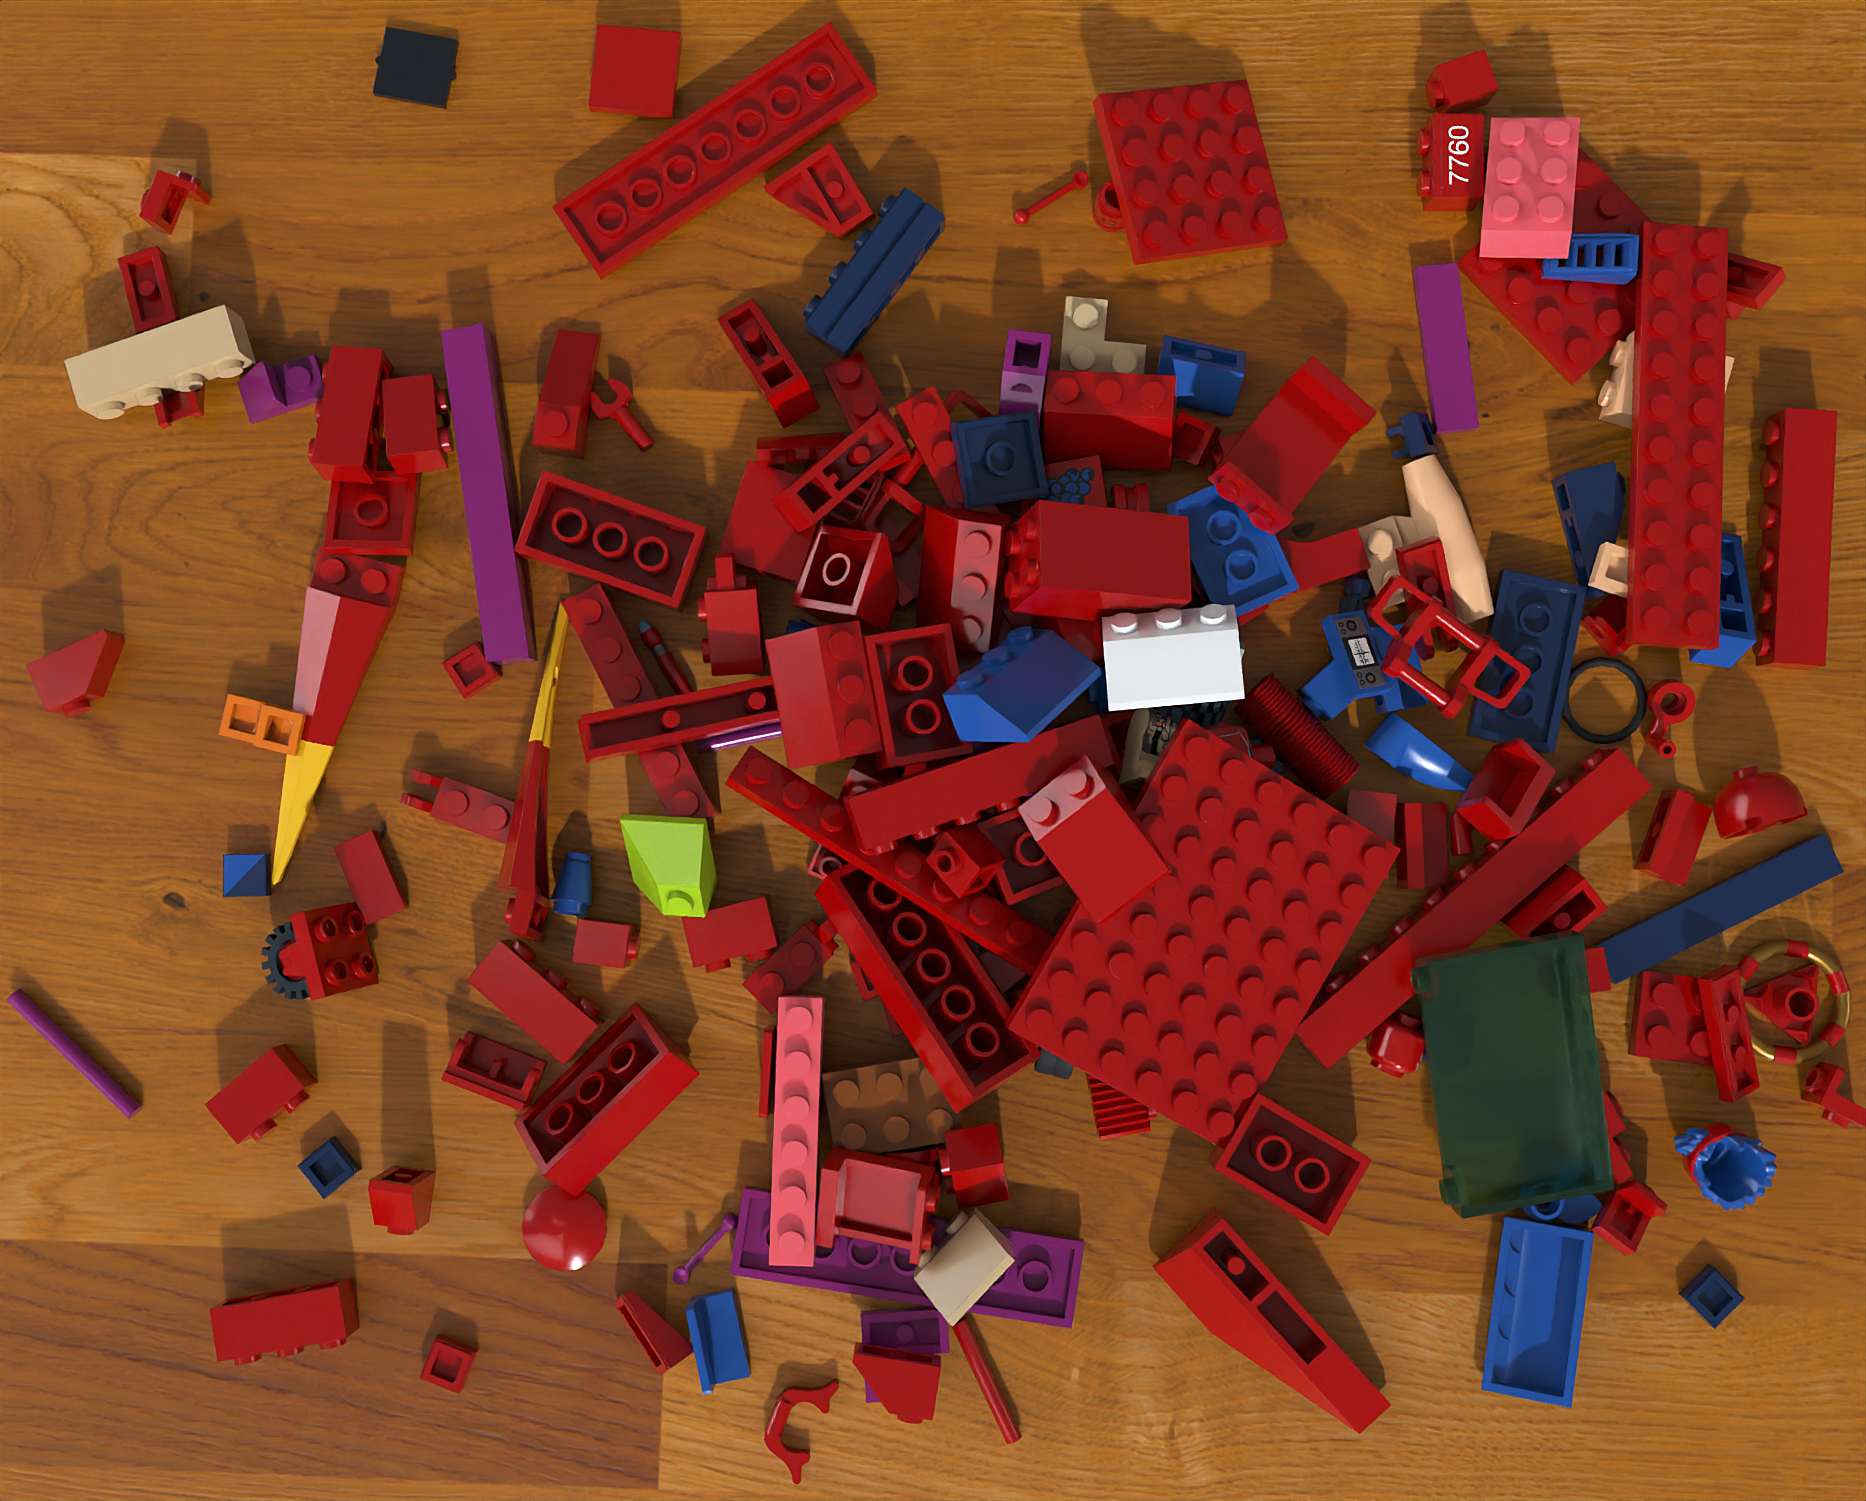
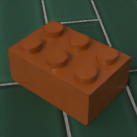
M917 1053L824 1068L821 1074L833 1147L879 1154L946 1142L944 1132L964 1129L961 1111L957 1114L955 1113Z

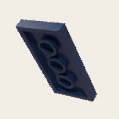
M1505 569L1499 571L1493 598L1494 614L1490 615L1486 635H1490L1497 640L1502 650L1528 667L1531 675L1506 708L1499 709L1473 696L1465 736L1495 743H1504L1521 738L1537 752L1554 753L1587 587ZM1494 655L1478 676L1475 687L1492 696L1498 695L1513 676L1514 669Z

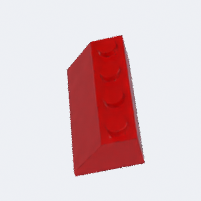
M635 1003L514 1124L542 1175L577 1196L700 1073L684 1050L639 1004Z

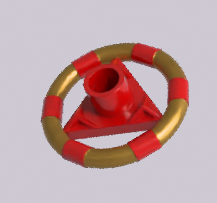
M1783 939L1756 947L1744 955L1737 966L1745 1003L1797 1043L1804 1045L1799 1048L1771 1045L1755 1034L1748 1020L1755 1054L1770 1062L1794 1065L1819 1058L1834 1048L1846 1032L1845 1030L1851 1015L1852 999L1850 986L1845 974L1830 955L1808 942ZM1783 955L1808 959L1813 962L1744 990L1746 982H1748L1760 964L1770 958ZM1820 968L1825 973L1834 994V1012L1831 1021L1818 1038L1811 1043L1813 1019L1819 1008V1000L1816 993Z

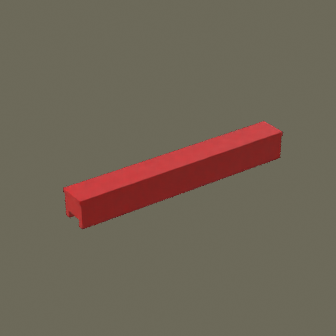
M770 675L584 714L577 720V725L587 764L779 722V716Z

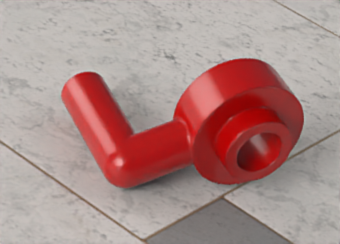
M1664 679L1657 682L1648 693L1647 706L1654 718L1646 733L1644 742L1647 747L1663 758H1671L1676 753L1675 744L1665 738L1670 724L1686 720L1694 711L1696 699L1694 692L1689 686L1675 679ZM1673 693V702L1668 706H1663L1662 698L1664 695Z

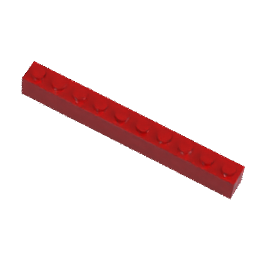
M1597 748L1587 754L1579 763L1582 769L1571 778L1568 775L1562 777L1547 790L1550 796L1539 806L1536 805L1519 836L1493 842L1488 840L1483 846L1486 852L1475 861L1468 859L1452 872L1451 875L1454 879L1447 887L1441 889L1438 886L1428 892L1420 900L1419 903L1422 907L1411 917L1406 914L1397 919L1387 929L1390 933L1387 938L1378 945L1373 942L1366 946L1356 955L1357 964L1346 973L1343 970L1338 971L1323 984L1325 989L1322 993L1323 995L1315 1002H1312L1294 1033L1295 1037L1318 1064L1327 1069L1333 1066L1653 788L1620 748L1603 750Z

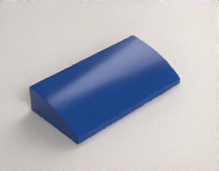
M1504 1215L1481 1390L1568 1408L1572 1407L1594 1232L1591 1228L1553 1221L1540 1222L1532 1218Z

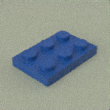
M1215 485L1209 486L1165 507L1166 514L1188 516L1190 566L1208 605L1234 604L1237 618L1299 589V585L1275 534L1271 535L1267 531L1260 530L1254 526L1246 512L1234 502H1229L1219 495Z

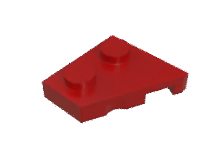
M831 142L763 187L769 196L841 240L876 218V215Z

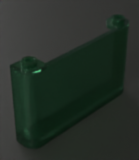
M1567 930L1417 958L1415 968L1410 970V979L1413 990L1416 994H1419L1443 1179L1439 1180V1191L1444 1204L1451 1205L1452 1209L1462 1219L1614 1190L1583 934L1574 930Z

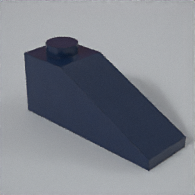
M1615 462L1567 472L1551 481L1577 585L1587 587L1584 602L1604 596L1605 591L1589 586L1588 583L1599 546L1605 542L1616 545L1625 502L1623 496L1626 493V485L1622 474L1616 470Z

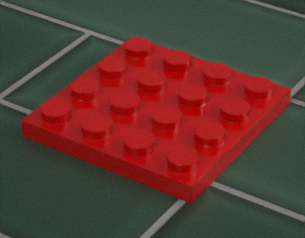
M1247 79L1099 94L1092 102L1134 265L1277 246L1288 239Z
M1581 148L1578 149L1572 234H1637V228L1644 221L1653 222ZM1480 242L1457 263L1458 269L1571 385L1577 382L1616 345L1618 340H1621L1635 327L1636 276L1626 285L1541 278L1542 258L1480 257ZM1578 249L1577 267H1583L1584 249ZM1596 250V266H1602V250ZM1616 251L1614 266H1618V252ZM1559 259L1558 267H1565L1566 259Z

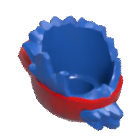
M1715 1122L1699 1126L1698 1128H1687L1686 1134L1674 1137L1675 1149L1678 1153H1682V1163L1688 1176L1700 1187L1705 1198H1710L1713 1204L1719 1203L1724 1210L1744 1209L1745 1203L1748 1205L1754 1204L1756 1196H1764L1765 1187L1772 1186V1181L1769 1178L1774 1177V1172L1777 1169V1165L1773 1162L1776 1155L1761 1147L1762 1141L1759 1139L1750 1138L1744 1132L1723 1122Z

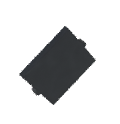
M386 27L381 54L375 58L378 69L373 94L377 97L446 109L451 81L457 77L454 66L459 47L458 40Z

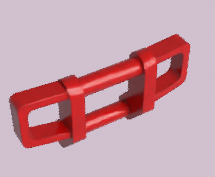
M952 391L943 402L948 414L961 402L977 418L993 416L964 391ZM915 446L910 451L912 460L901 464L891 480L885 479L879 488L880 492L860 521V528L862 530L881 533L875 527V520L889 499L910 514L913 520L894 541L888 538L890 551L901 552L923 525L925 526L926 506L904 490L923 464Z
M1392 575L1367 609L1369 617L1393 638L1381 664V671L1391 678L1397 676L1438 706V712L1448 719L1455 717L1464 706L1468 692L1499 709L1506 708L1530 677V669L1499 647L1500 643L1490 635L1482 636L1442 607V600L1435 595H1427L1399 575ZM1398 588H1404L1421 602L1400 630L1397 631L1383 618L1382 609ZM1432 621L1472 649L1447 681L1445 688H1442L1407 663L1412 647ZM1494 655H1496L1513 667L1514 674L1498 695L1492 696L1472 684Z

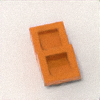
M228 693L218 735L250 742L256 747L297 756L306 714L252 697Z

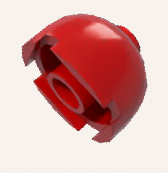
M1758 766L1747 767L1731 773L1734 781L1720 788L1713 804L1714 820L1721 839H1731L1761 832L1779 823L1780 825L1788 824L1809 815L1804 799L1796 784L1787 776L1777 772L1760 773Z

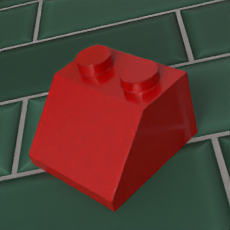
M817 525L791 605L823 622L838 624L859 620L861 628L887 632L899 594L888 537L883 533Z

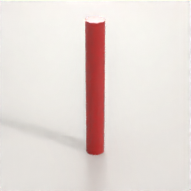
M960 1318L952 1329L1006 1444L1014 1443L1022 1437L967 1318Z

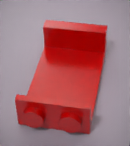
M1312 355L1294 370L1207 479L1216 486V490L1221 497L1229 502H1234L1246 512L1254 526L1274 535L1293 521L1294 517L1291 513L1352 435L1368 425L1377 412Z

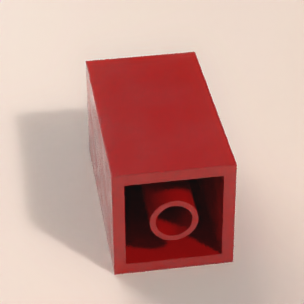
M1039 500L1005 534L1004 554L1009 556V572L1005 578L1004 592L1005 596L1010 598V613L1102 622V617H1110L1125 612L1140 614L1158 612L1166 608L1179 610L1192 601L1188 516Z

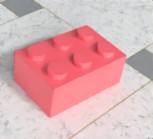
M1491 117L1480 257L1568 259L1572 234L1581 117Z

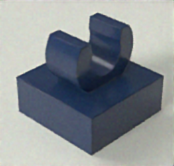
M1415 411L1401 416L1402 426H1393L1386 431L1387 437L1393 438L1403 435L1405 438V446L1401 450L1393 452V458L1406 459L1411 456V458L1420 459L1432 454H1439L1427 413Z

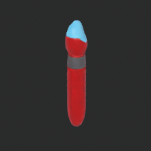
M641 620L638 627L641 639L651 649L657 664L676 695L694 692L669 649L662 642V636L659 631L646 620Z

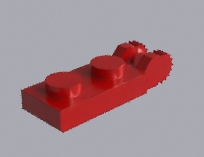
M1431 536L1395 549L1400 576L1425 594H1433L1442 600V607L1457 617L1442 540L1439 537ZM1403 588L1409 617L1421 601ZM1432 621L1414 647L1417 656L1422 661L1432 659L1435 656V648L1433 646L1431 628L1434 627L1436 628L1441 648L1446 653L1457 650L1459 640Z
M411 768L408 777L420 784L438 787L439 790L434 803L412 793H402L399 800L400 803L428 812L430 817L496 841L507 843L516 801L447 776L441 778Z

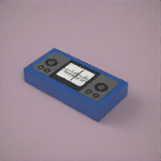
M1363 610L1329 615L1321 621L1349 700L1383 695L1392 689L1388 676L1380 669L1382 659Z

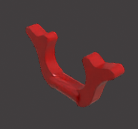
M833 1379L829 1383L815 1388L792 1386L783 1390L777 1398L765 1428L764 1440L767 1448L788 1466L794 1484L801 1482L802 1466L810 1460V1451L808 1449L798 1450L790 1448L781 1439L792 1407L799 1402H808L818 1407L822 1413H828L830 1411L829 1399L839 1388L837 1379Z

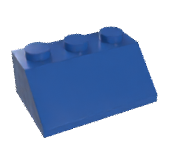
M1023 626L1009 632L1007 639L997 648L986 652L982 656V661L972 670L959 675L956 679L957 683L943 694V698L960 741L1030 742L1102 674L1099 666L1053 630H1032L1030 626Z

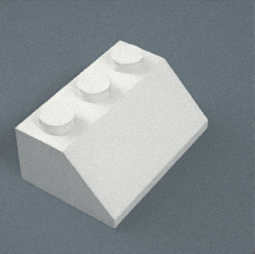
M1209 604L1202 608L1182 610L1166 608L1158 612L1140 614L1125 612L1110 617H1102L1109 711L1245 699L1239 633L1234 604Z

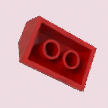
M1047 369L1044 402L1045 465L1099 454L1102 468L1171 472L1178 393L1176 376Z
M929 504L926 506L915 628L950 623L955 648L985 653L992 650L999 641L1008 559V556L1004 554V538L1006 532L1011 528L1012 516Z
M859 620L814 627L765 641L788 770L873 756L883 751Z

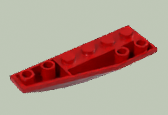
M1216 1208L1152 1265L1154 1270L1213 1335L1357 1433L1361 1434L1391 1406L1390 1402Z

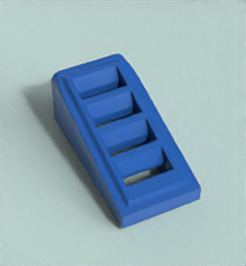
M1624 233L1571 234L1569 254L1565 267H1558L1559 259L1542 258L1541 278L1626 285L1637 274L1639 235ZM1578 249H1584L1583 267H1577ZM1596 250H1602V266H1596ZM1615 251L1618 252V266H1614Z

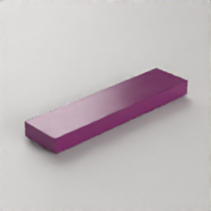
M1453 262L1415 267L1412 275L1433 434L1476 430L1479 428L1458 264Z

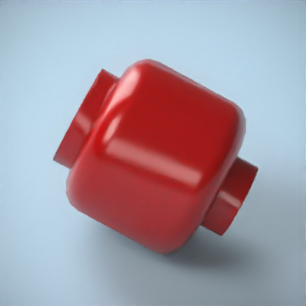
M1398 1010L1395 1017L1390 1015L1372 1031L1368 1039L1366 1052L1372 1058L1370 1064L1380 1071L1397 1078H1402L1404 1073H1415L1422 1062L1427 1044L1426 1033L1420 1029L1423 1021Z

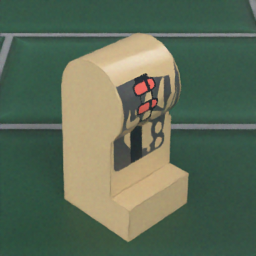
M1151 707L1138 708L1135 711L1128 728L1119 785L1132 787V789L1136 790L1142 789L1179 725L1172 722V716L1164 718L1159 715L1160 710H1154Z

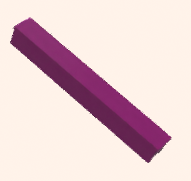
M483 322L476 323L475 326L441 330L486 662H494L496 666L524 661L538 662L524 559L514 551L520 530L493 336Z

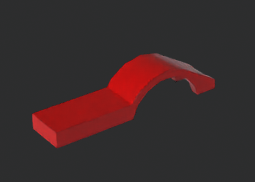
M158 245L117 258L137 335L181 320L166 256ZM203 382V386L194 391H177L163 396L164 399L161 402L154 404L158 425L163 429L170 427L173 421L191 415L195 418L204 416L205 384Z

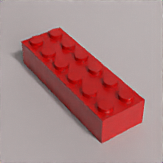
M851 863L827 874L814 893L815 897L956 1114L1023 1072L1042 1056L1034 1043L1004 1026L1012 1010L958 930Z

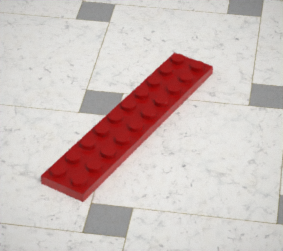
M1645 221L1637 228L1639 249L1635 295L1625 644L1714 650L1719 647L1729 228Z

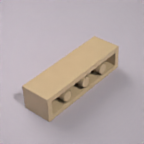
M225 304L64 360L78 408L98 419L117 418L124 414L125 409L137 405H154L164 399L163 396L177 391L190 392L197 390L203 386V382L217 377L231 378L243 372V368L256 364L242 317Z

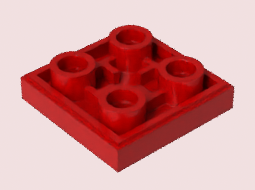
M597 24L588 105L591 112L674 119L682 46L681 32Z

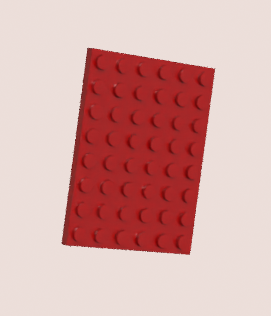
M1182 718L1132 804L1135 812L1173 872L1103 925L1096 922L1081 900L1077 898L1004 1026L1223 1149L1256 1092L1260 1093L1401 849L1190 719Z

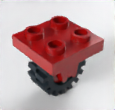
M356 902L290 915L291 922L277 926L273 929L275 934L267 936L265 941L271 946L262 948L261 955L268 956V961L262 962V969L270 968L271 974L265 978L268 984L277 982L273 990L278 994L285 993L284 998L287 999L296 998L300 1000L310 997L311 1001L379 983L376 961L371 953L365 929V919Z

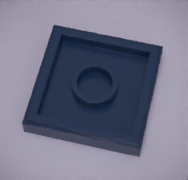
M1034 410L957 421L949 424L965 510L1049 495Z

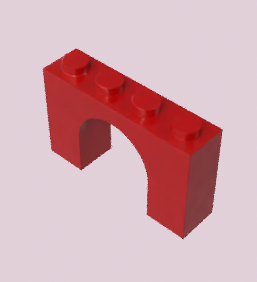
M1246 430L1221 437L1217 440L1213 447L1214 452L1210 453L1213 470H1215ZM1356 527L1313 542H1294L1276 533L1275 536L1299 585V589L1268 604L1362 574L1370 569L1371 565L1358 528Z

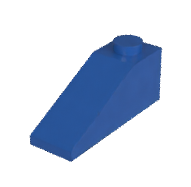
M1722 533L1719 647L1714 650H1688L1690 662L1731 668L1757 639L1741 536Z

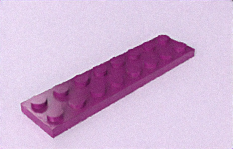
M744 1186L730 1275L935 1307L914 1280V1269L918 1265L909 1263L910 1249L838 1235L832 1248L817 1245L816 1260L813 1267L769 1265L772 1189ZM937 1215L930 1216V1223L936 1224L935 1246L948 1234L944 1228L952 1218ZM994 1225L1012 1242L1015 1261L967 1312L1072 1329L1085 1243L1084 1239Z

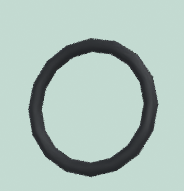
M1598 657L1585 660L1570 671L1562 710L1563 719L1575 734L1588 742L1610 744L1622 741L1637 730L1645 716L1647 695L1643 681L1633 668L1618 659ZM1597 666L1614 667L1626 674L1634 684L1638 697L1637 711L1631 723L1620 732L1606 736L1592 734L1580 727L1573 718L1568 703L1570 688L1577 676L1587 669Z

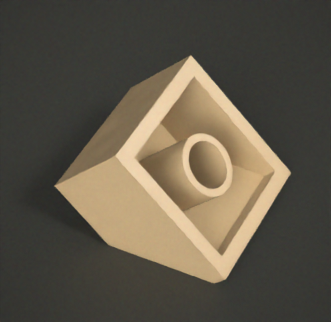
M973 1207L967 1214L962 1210L959 1211L944 1228L948 1234L937 1246L933 1244L931 1251L924 1250L919 1265L914 1269V1280L952 1327L1015 1261L1012 1242L976 1207Z

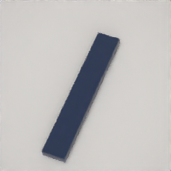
M1818 833L1592 945L1604 947L1610 983L1617 984L1843 873L1844 870L1825 833Z

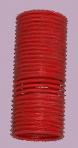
M1270 673L1244 696L1245 699H1241L1233 708V711L1239 714V718H1242V721H1245V724H1248V727H1251V730H1254V733H1257L1259 738H1263V742L1267 741L1270 743L1278 758H1281V761H1284V764H1287V767H1290V770H1293V773H1296V776H1299V779H1302V782H1305V785L1311 788V791L1314 792L1313 795H1316L1322 801L1328 799L1344 786L1361 766V763L1355 760V756H1352V753H1349V750H1346V747H1343V744H1340V741H1337V738H1334V735H1331V732L1325 729V726L1322 725V722H1319V719H1316V716H1312V713H1309V709H1305V705H1302V702H1298V698H1295V695L1289 692V688H1286V685H1283V682H1280V679H1277L1274 673Z

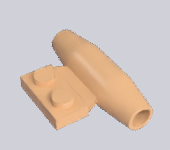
M1435 454L1402 466L1411 517L1392 515L1358 528L1371 568L1366 573L1369 581L1372 583L1375 597L1392 575L1400 576L1395 549L1435 536L1442 540L1457 618L1467 624L1494 614L1483 556L1461 498ZM1398 588L1383 609L1405 601L1403 588Z

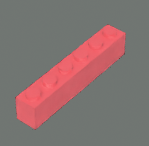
M781 995L778 998L769 1265L813 1267L816 1260L817 1245H815L819 1192L822 1105L821 1074L823 1072L825 996Z

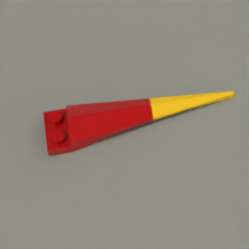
M319 546L310 587L307 586L292 707L293 710L305 713L306 719L297 756L287 754L272 873L273 885L278 884L283 879L336 742L397 608L406 571L404 566L357 554H328L323 546Z
M563 600L559 601L497 888L517 894L516 899L510 898L506 909L505 923L510 924L509 932L525 940L542 942L551 902L547 830L548 777L554 704L569 619L561 603Z

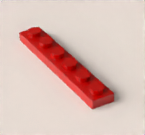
M932 386L896 405L894 408L946 507L965 509L949 425L953 422L936 389ZM996 505L967 509L1000 514ZM1009 556L1007 559L1006 575L1009 572ZM1004 592L1002 613L1012 630L1023 626H1031L1037 622L1035 615L1010 613V598H1007Z

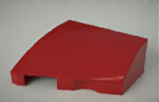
M844 432L758 437L756 443L757 461L760 466L803 463L805 469H807L845 438Z

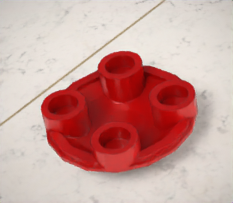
M557 1184L552 1185L536 1195L526 1208L521 1225L523 1242L531 1256L544 1267L558 1271L579 1269L591 1262L604 1245L607 1234V1210L598 1202L597 1198L585 1189L575 1196Z

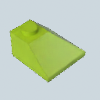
M622 814L620 824L634 883L663 915L706 918L718 882L706 819Z

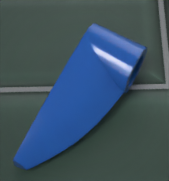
M1392 712L1386 716L1364 745L1371 753L1392 768L1433 787L1466 792L1475 777L1422 733Z

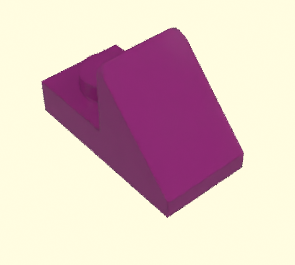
M313 354L277 367L271 366L264 360L258 362L237 383L249 421L254 424L317 403L319 399H323L325 385L322 379L323 368L320 359Z

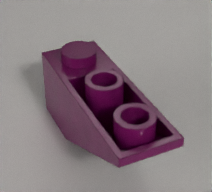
M1009 329L998 415L1034 410L1038 434L1040 435L1047 369L1049 370L1052 354V334Z

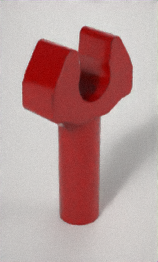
M608 378V384L614 393L617 394L616 401L610 405L604 404L601 398L592 391L590 392L592 410L601 421L607 418L616 419L640 451L646 452L655 444V441L629 410V402L633 398V393L621 381Z

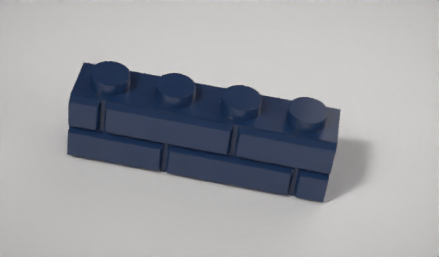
M903 188L898 197L891 194L885 200L878 212V216L881 217L880 221L872 231L869 228H865L854 243L853 249L856 253L848 264L841 261L834 268L828 279V282L831 284L830 288L823 297L815 295L804 310L803 316L806 317L804 321L806 332L842 359L852 354L945 229L944 215L930 204L925 203L907 188Z

